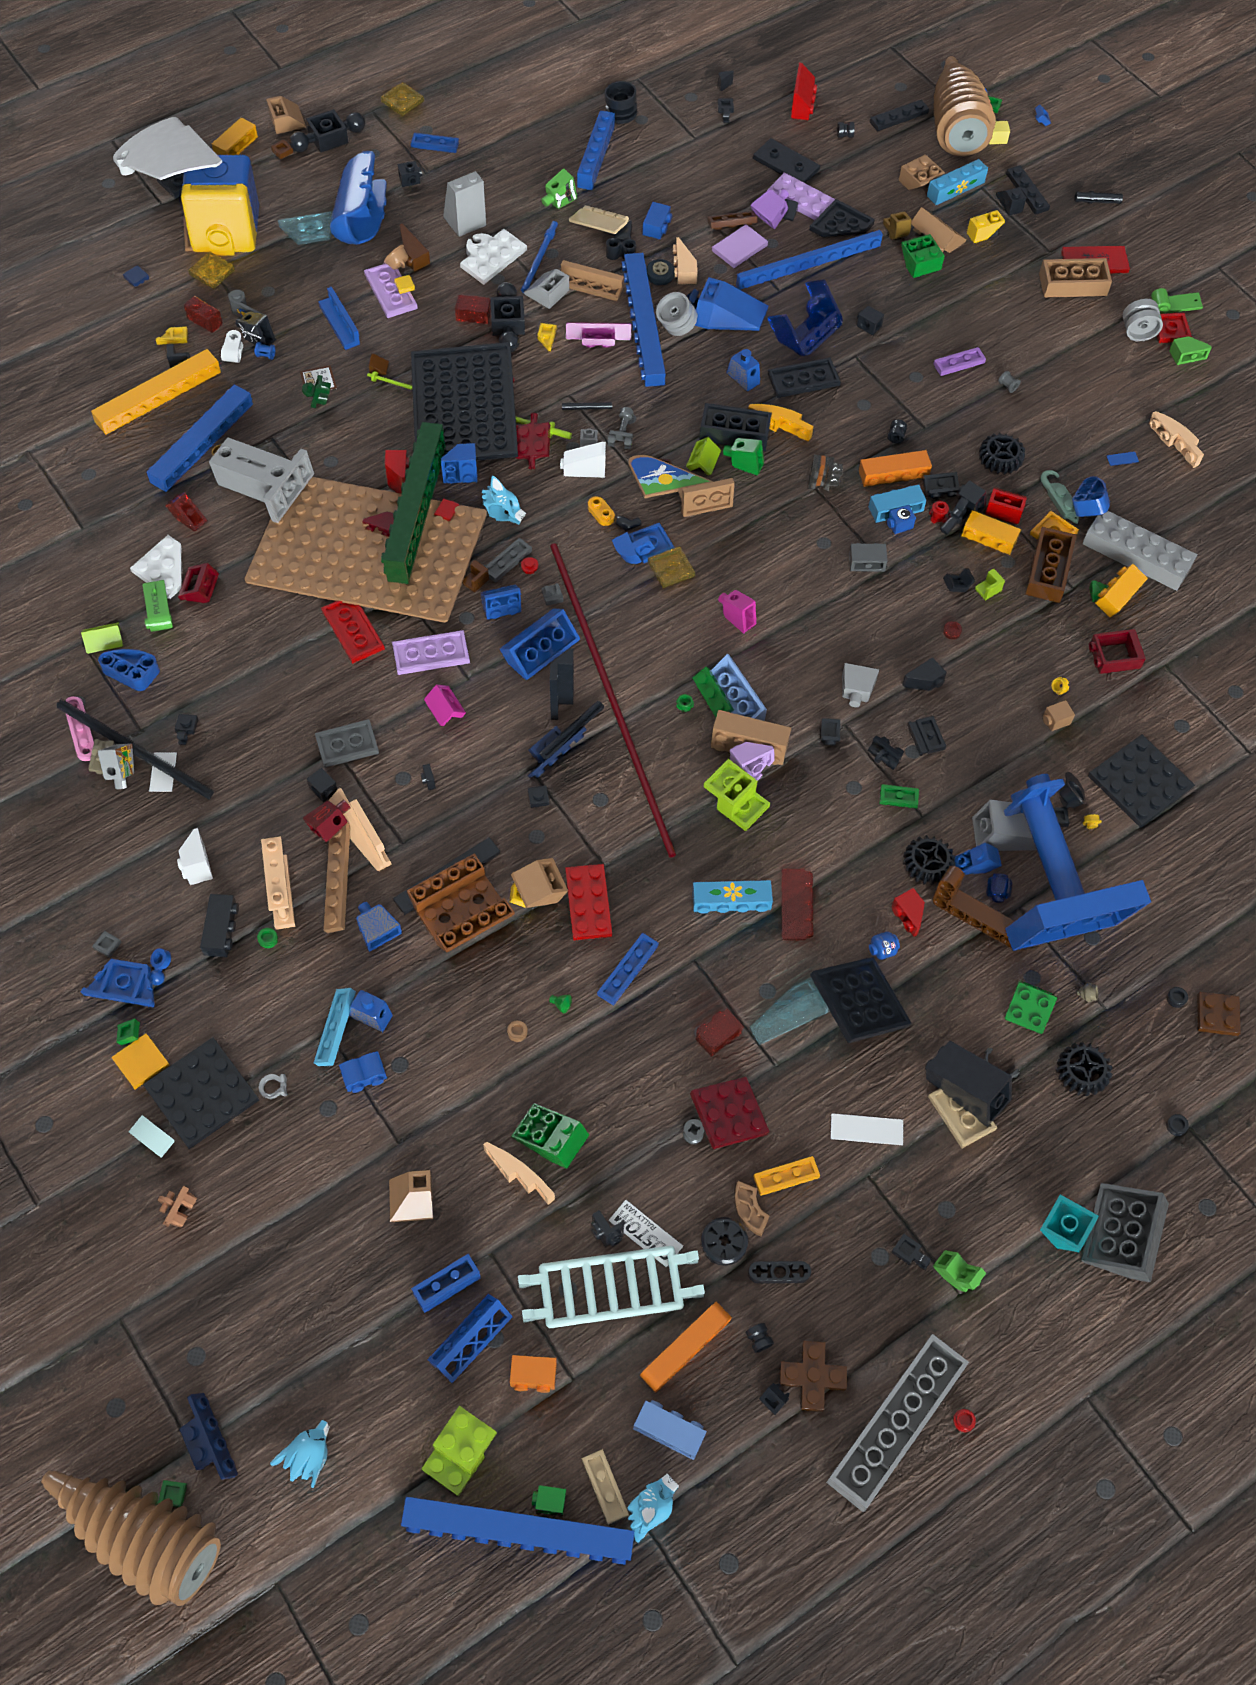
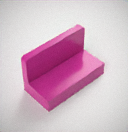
M436 684L424 699L440 726H445L451 717L462 718L466 714L449 686Z

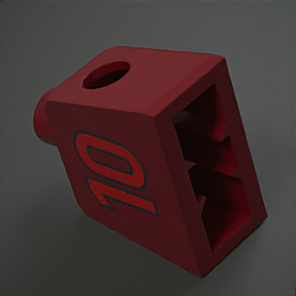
M344 799L336 806L330 801H326L304 816L303 820L314 834L327 842L347 824L348 821L343 814L351 809V807Z

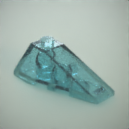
M808 978L793 985L750 1026V1030L758 1044L761 1045L828 1013L830 1010L813 980Z

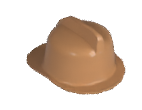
M404 245L395 248L384 260V263L394 270L400 267L405 268L408 254L404 249Z

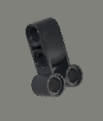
M628 220L627 224L614 234V238H609L606 241V257L608 259L616 260L619 257L624 259V254L636 253V242L631 239V220Z

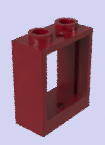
M1135 629L1094 634L1091 642H1089V651L1093 654L1094 665L1098 668L1099 674L1141 669L1146 659ZM1118 644L1126 645L1130 658L1113 661L1105 660L1101 647Z

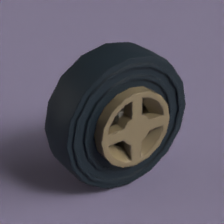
M657 259L647 265V276L651 283L666 285L673 280L674 267L669 261Z

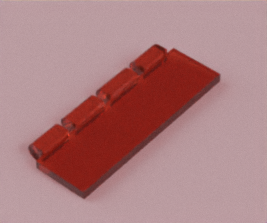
M782 869V940H806V938L813 937V923L811 922L813 921V905H811L813 903V873L805 871V869Z

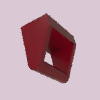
M208 563L188 567L178 598L200 603L209 602L219 573ZM193 574L198 575L194 590L188 591Z

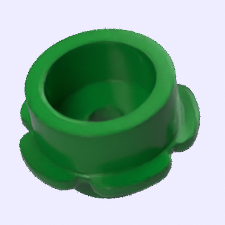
M687 694L679 696L676 700V707L684 712L690 711L694 706L692 697Z

